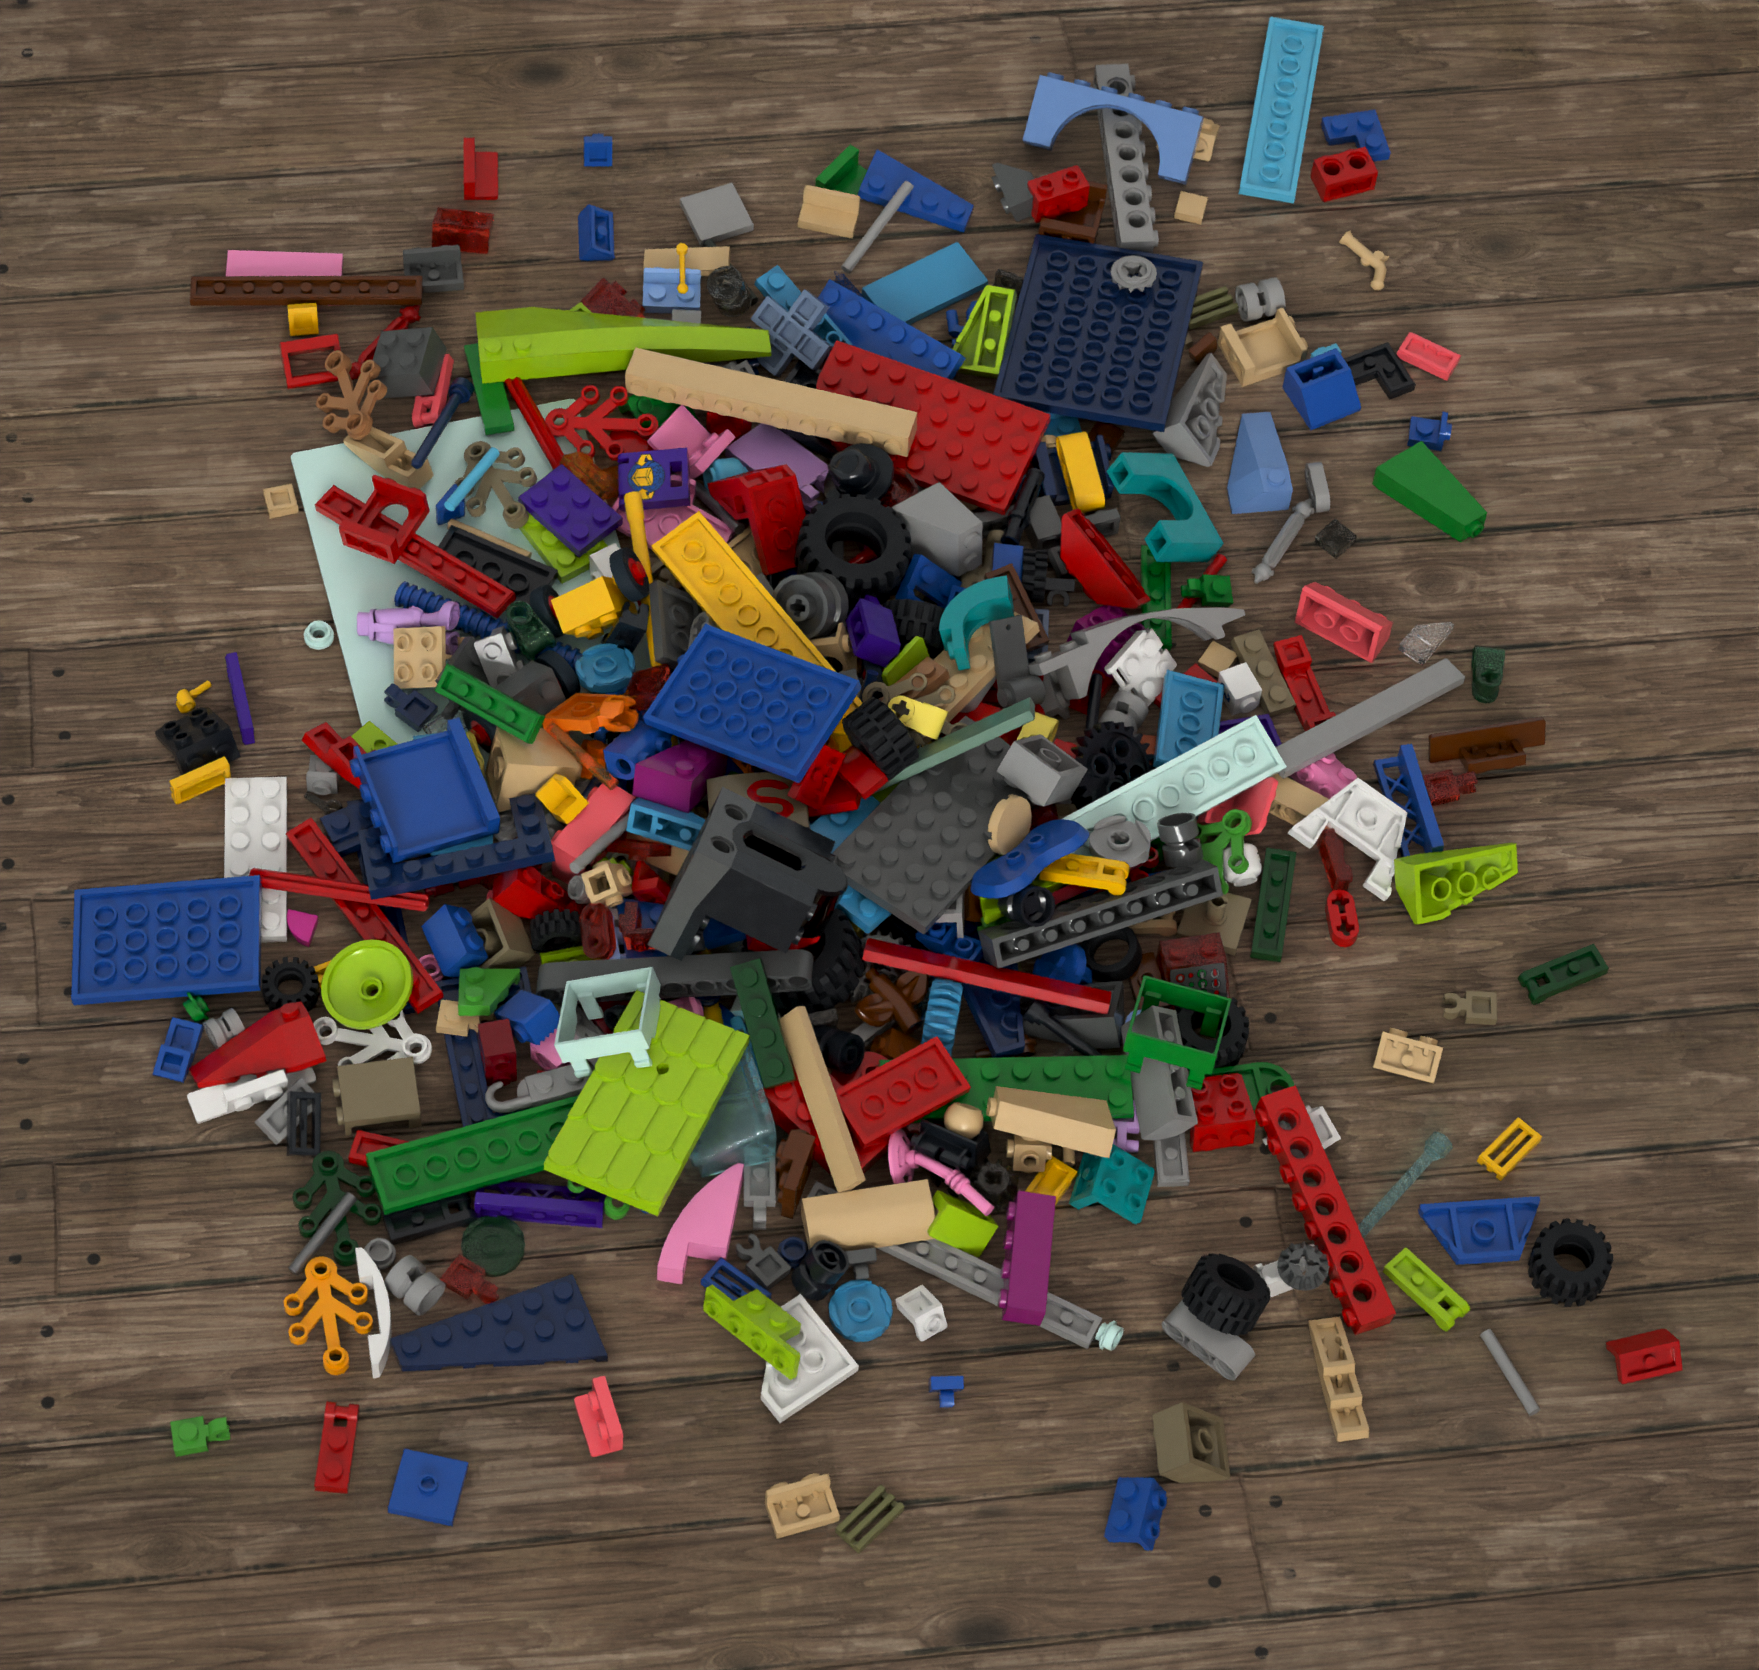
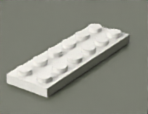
M287 777L225 778L224 878L249 876L252 868L287 873V837L285 834L287 833ZM262 888L261 943L287 942V891Z

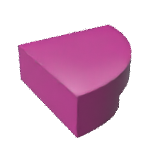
M288 909L287 925L290 932L300 944L310 947L318 924V916Z

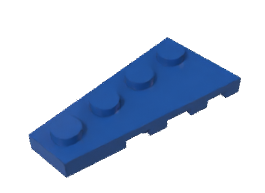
M878 149L876 150L858 191L860 199L886 207L903 182L908 181L914 188L897 211L962 233L965 232L973 213V204Z

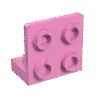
M681 405L647 440V443L654 450L687 448L689 453L690 479H695L713 463L734 440L735 436L728 429L719 435L715 432L710 434L685 406ZM675 472L677 475H682V472Z

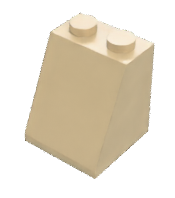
M497 726L485 776L497 811L502 812L511 809L510 798L536 793L555 773L565 776L574 786L575 781L581 777L582 767L581 762L576 759V745L574 742H571L569 732L559 733L557 730L540 728L534 743L528 744Z

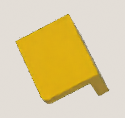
M557 773L535 793L536 798L554 818L567 825L589 804L565 776Z

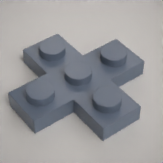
M806 289L802 291L789 311L772 297L766 296L751 317L753 322L763 330H768L769 335H771L770 346L772 356L758 357L759 363L774 376L780 377L794 356H796L812 370L817 371L833 348L813 331L829 307Z

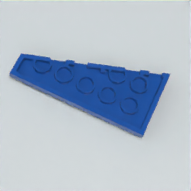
M831 279L828 280L818 297L829 307L826 314L853 344L852 346L953 380L966 359L960 353Z

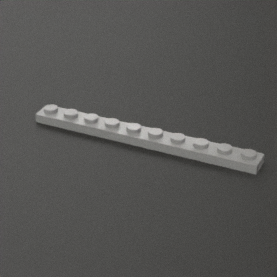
M816 1181L807 1198L838 1192ZM937 1239L877 1248L998 1306L1000 1289H1004V1279L1000 1277L1001 1269ZM1047 1292L1046 1313L1040 1327L1088 1349L1102 1324L1103 1318Z

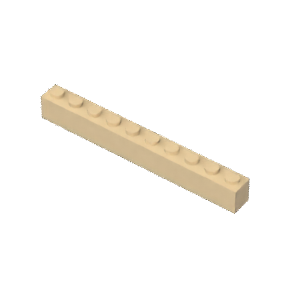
M636 347L625 373L626 390L628 393L636 396H645L666 403H675L693 409L718 413L722 416L736 417L749 422L774 426L779 429H788L805 435L827 438L835 442L853 445L860 443L871 444L891 455L908 457L917 431V412Z

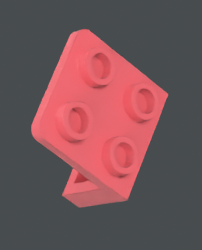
M1273 777L1264 779L1257 785L1199 815L1197 823L1206 825L1220 822L1228 811L1239 809L1247 812L1252 819L1251 829L1245 836L1261 833L1266 826L1267 816L1276 796L1278 780Z

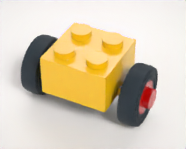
M627 547L621 548L610 555L609 563L613 575L612 578L601 576L561 596L549 585H543L534 589L530 593V605L542 631L552 639L569 634L574 635L576 638L585 637L588 640L601 637L605 634V629L614 626L621 616V608L626 601L630 602L629 611L637 615L634 602L645 598L649 594V581L642 563L631 549Z

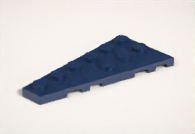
M573 1274L390 1338L392 1349L402 1372L441 1370L443 1367L463 1366L464 1369L475 1368V1365L493 1364V1367L544 1365L550 1361H566V1363H578V1360L596 1359V1362L608 1361L606 1350Z

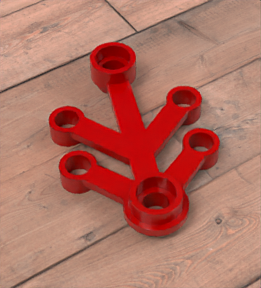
M587 385L582 389L581 397L567 409L556 408L550 411L545 419L553 436H565L577 449L579 457L583 460H590L594 457L595 447L591 441L583 440L574 429L587 430L606 450L608 458L612 461H618V455L625 453L624 448L620 442L613 441L604 430L636 431L640 437L648 440L659 428L658 421L652 414H642L637 419L605 418L618 406L625 405L628 402L629 395L623 386L614 387L610 392V398L587 417H576L588 405H594L600 399L598 389L593 385ZM590 391L596 393L591 399L585 397ZM618 392L625 394L620 400L614 398ZM557 418H563V419H564V423H563V424H561V425H555V424H554V422H555V420H556ZM644 421L652 422L648 428H643L641 424ZM588 446L591 448L589 453H581L583 447ZM614 447L620 449V452L616 455L610 453Z

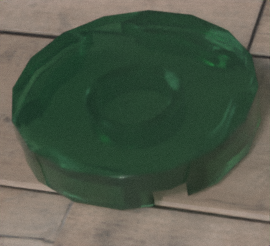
M489 1215L480 1217L471 1222L463 1232L461 1243L463 1260L471 1270L479 1275L488 1277L506 1275L515 1270L523 1260L525 1252L523 1232L514 1221L507 1217L499 1215L497 1217H489Z

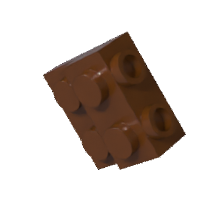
M791 1129L788 1139L781 1140L776 1155L779 1158L776 1172L780 1173L779 1188L781 1189L777 1202L782 1204L781 1216L790 1219L794 1218L813 1166L815 1136H811L802 1129Z

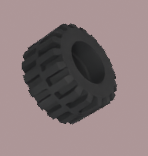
M895 599L883 603V607L892 610L901 643L899 653L915 636L924 639L930 658H936L944 650L939 632L940 619L945 610L944 608L911 599Z
M869 698L842 719L844 731L852 745L865 754L887 776L888 781L919 758L916 743L906 727L894 712L877 698Z
M1207 990L1208 993L1214 994V990ZM1220 992L1219 996L1226 997L1227 993ZM1234 997L1231 998L1223 1031L1224 1037L1221 1038L1214 1068L1237 1065L1245 1051L1249 1034V1018L1245 1017L1246 1010L1243 1006L1237 1007L1238 1000ZM1176 1006L1175 1010L1182 1044L1214 1054L1217 1040L1204 1039L1193 1030L1198 1026H1202L1205 1013ZM1223 1018L1219 1020L1218 1030L1221 1029Z
M1570 1218L1563 1219L1561 1224L1557 1221L1550 1223L1549 1228L1544 1227L1539 1237L1537 1236L1528 1261V1275L1533 1278L1531 1283L1533 1287L1541 1289L1540 1295L1544 1299L1549 1296L1552 1298L1551 1303L1557 1305L1561 1301L1564 1302V1307H1571L1573 1302H1576L1577 1306H1582L1585 1304L1586 1299L1591 1302L1596 1298L1597 1294L1602 1292L1612 1268L1613 1254H1610L1612 1249L1610 1242H1604L1606 1236L1603 1232L1596 1233L1594 1231L1596 1226L1591 1223L1589 1226L1583 1225V1220L1576 1219L1575 1223H1571ZM1559 1254L1576 1256L1584 1263L1586 1270L1579 1272L1566 1270L1557 1263L1554 1256Z
M1210 1253L1203 1255L1199 1259L1183 1287L1181 1296L1183 1297L1184 1305L1202 1323L1222 1333L1239 1336V1334L1245 1335L1252 1331L1270 1300L1271 1292L1266 1286L1265 1280L1260 1277V1274L1247 1264L1224 1254Z

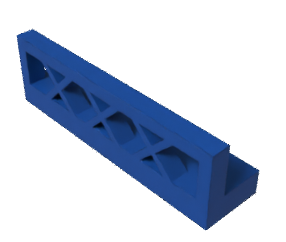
M1400 745L1397 757L1374 760L1373 766L1382 795L1405 810L1407 817L1416 822L1413 832L1404 828L1399 848L1401 856H1410L1408 846L1411 841L1423 846L1425 853L1443 851L1444 843L1413 745ZM1398 766L1400 776L1397 781L1386 776L1383 769ZM1396 790L1407 795L1408 802L1405 806L1393 801L1392 795Z

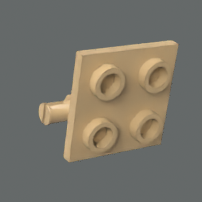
M445 626L393 628L394 684L400 689L435 688L437 686L435 680L446 666V661H449L452 655L446 654ZM457 637L458 647L465 637Z

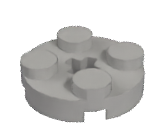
M1126 816L1107 817L1098 821L1094 826V831L1090 833L1089 850L1093 857L1123 861L1129 865V868L1145 863L1149 859L1151 834L1148 828L1136 819L1135 823L1126 821ZM1115 840H1119L1121 843L1125 842V844H1115Z

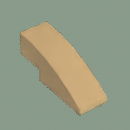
M372 427L369 434L362 439L355 440L348 435L343 440L344 444L366 464L385 478H391L398 484L420 489L434 476L428 459H426L421 468H413L411 461L416 453L407 450L403 440L375 427Z

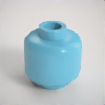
M735 457L715 459L703 472L705 488L709 491L707 483L746 473L748 470Z

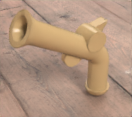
M1351 231L1346 232L1339 243L1348 246L1361 257L1360 262L1362 265H1370L1375 269L1371 287L1374 290H1382L1387 271L1384 262L1389 259V256H1384L1382 251H1375L1373 254L1353 237Z

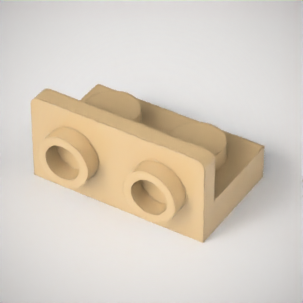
M1390 1028L1389 1033L1382 1032L1373 1068L1434 1084L1443 1047L1437 1046L1438 1040L1425 1036H1420L1419 1041L1407 1038L1408 1032L1395 1028Z

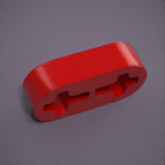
M1340 889L1334 890L1329 893L1325 904L1330 938L1335 945L1349 947L1356 942L1359 933L1355 902L1349 892ZM1335 901H1340L1341 905L1344 906L1343 913L1339 912V907L1335 904ZM1341 923L1345 924V930L1349 932L1348 936H1344V933L1340 931Z

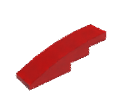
M327 722L304 734L302 741L325 764L357 788L362 785L360 778H354L352 774L350 760L353 759L354 746L358 745L361 754L366 752L351 736L342 739Z

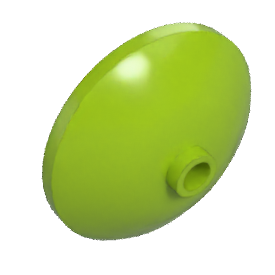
M363 940L353 943L341 950L327 966L321 984L323 1003L330 1015L346 1027L363 1030L379 1027L396 1017L407 1004L413 988L412 968L405 955L388 942ZM374 989H378V992L375 995L370 996V993Z

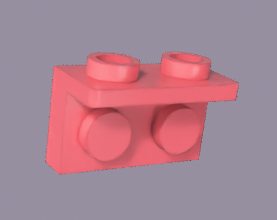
M606 1377L593 1378L592 1391L575 1397L574 1404L591 1457H597L623 1450V1431Z

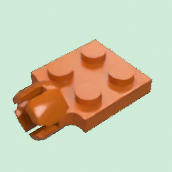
M575 693L547 713L542 724L544 729L557 730L559 733L581 731L583 734H591L598 731L599 727H604L611 732L625 733L635 728L639 713H637L636 709H629V706L634 705L636 701L625 695Z

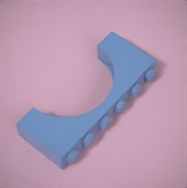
M1048 72L1047 76H1039L1023 136L1024 144L1052 150L1053 144L1061 130L1077 116L1096 109L1121 110L1142 121L1154 135L1160 154L1159 178L1184 185L1187 184L1204 121L1203 116L1198 115V110L1189 107H1183L1182 111L1171 108V103L1156 100L1155 104L1145 102L1144 96L1129 93L1128 97L1118 95V90L1102 86L1101 90L1090 88L1091 83L1078 79H1075L1074 83L1063 81L1064 76Z

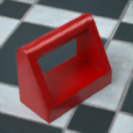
M338 334L280 342L279 349L287 389L338 381L337 376L329 371L292 376L288 357L332 349L333 351L340 350Z

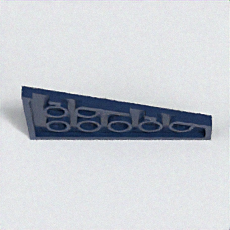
M965 920L964 935L980 941L977 927L982 926V923ZM984 956L979 960L980 963L992 965L984 960ZM1018 963L1002 968L1018 971ZM959 982L963 987V996L992 1057H1010L1023 1053L1025 1040L1023 1018L1020 1010L1021 996Z

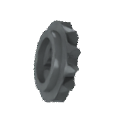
M1305 1241L1295 1245L1291 1243L1284 1251L1282 1250L1277 1263L1281 1279L1288 1286L1302 1291L1319 1287L1326 1280L1329 1271L1327 1255L1323 1254L1317 1245H1307ZM1302 1256L1305 1257L1308 1265H1312L1308 1266L1305 1275H1302L1300 1265H1295L1300 1262Z

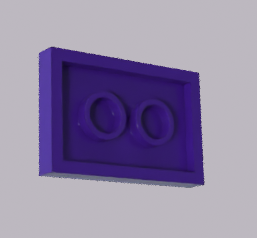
M563 464L559 465L518 497V502L524 505L527 512L579 558L623 524V517Z

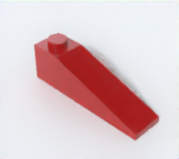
M299 1001L287 1003L281 1008L269 1012L190 1067L189 1071L199 1089L234 1083L241 1076L248 1074L256 1075L257 1078L268 1075L267 1071L285 1068L286 1073L297 1072L327 1060L311 1017L303 1003Z

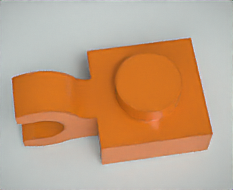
M583 740L576 757L577 761L581 762V766H583L581 778L592 780L596 769L606 770L603 750L608 744H604L599 740Z

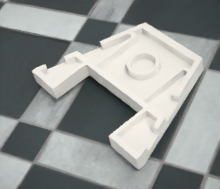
M1357 778L1303 820L1295 824L1288 831V834L1310 849L1326 826L1376 861L1362 886L1385 901L1389 898L1392 891L1391 882L1395 874L1394 859H1396L1398 849L1401 846L1407 812Z

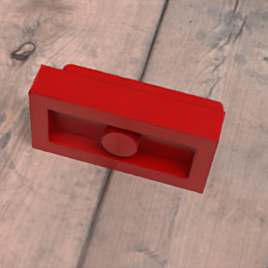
M463 138L464 200H497L498 153L475 152V138Z
M644 861L636 862L631 887L632 894L639 901L664 905L671 887Z
M1663 1328L1606 1342L1607 1350L1615 1356L1618 1381L1622 1384L1683 1370L1680 1342L1667 1329Z

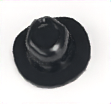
M864 443L851 445L832 456L828 465L829 471L824 482V494L826 498L834 496L835 499H839V496L842 494H850V497H857V494L866 495V499L872 501L874 498L881 500L892 484L895 474L894 463L890 456L879 447Z

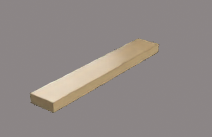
M797 1006L779 1019L835 1187L838 1193L847 1192L866 1179L806 1007Z

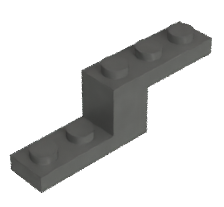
M1050 495L1037 497L1030 513V524L1024 530L1033 549L1049 550L1061 545L1062 522ZM1015 504L1010 505L1005 516L992 511L974 513L983 522V539L987 537L990 531H1005L1008 523V513L1013 510ZM1117 508L1107 511L1099 510L1092 515L1084 516L1092 522L1104 537L1118 534L1121 517Z

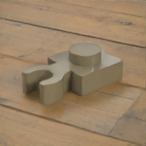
M1466 990L1464 998H1460L1454 993L1444 994L1443 1003L1452 1004L1455 1008H1445L1443 1018L1455 1019L1462 1015L1465 1017V1024L1496 1025L1497 992Z

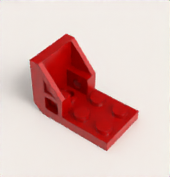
M787 464L757 469L707 483L710 495L735 520L749 519L761 570L764 575L796 567L794 562L795 549L806 513L796 474Z

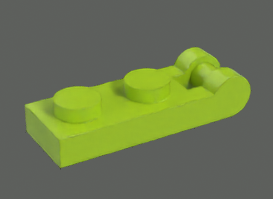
M1407 1247L1384 1266L1383 1273L1433 1317L1436 1324L1442 1330L1448 1331L1451 1329L1458 1317H1464L1470 1311L1468 1303ZM1443 1301L1450 1305L1447 1311L1440 1306Z

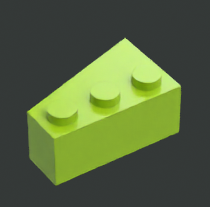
M990 285L985 286L969 315L966 325L952 348L966 358L957 373L993 379L998 378L1012 326L1017 298L1014 289Z

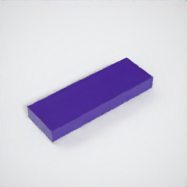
M237 652L228 653L225 656L226 669L242 742L244 745L255 743L254 728Z

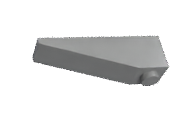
M1212 353L1205 356L1173 398L1165 432L1153 431L1156 441L1162 445L1168 454H1174L1177 458L1206 467L1213 464L1220 448L1221 439L1216 437L1217 427L1222 426L1223 417L1219 415V406L1225 400L1227 373Z

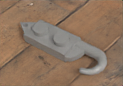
M572 1065L526 1076L518 1084V1098L502 1102L494 1098L495 1091L503 1086V1082L499 1081L493 1083L487 1089L485 1101L490 1109L498 1113H510L529 1107H537L579 1095L590 1076L577 1078ZM589 1065L593 1072L595 1067L593 1065Z

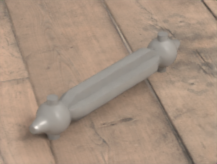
M1310 498L1293 506L1292 511L1295 513L1290 515L1263 556L1262 563L1252 569V574L1255 575L1254 583L1258 584L1274 575V570L1271 569L1275 568L1303 526L1304 519L1308 518L1315 511L1311 507L1312 500Z

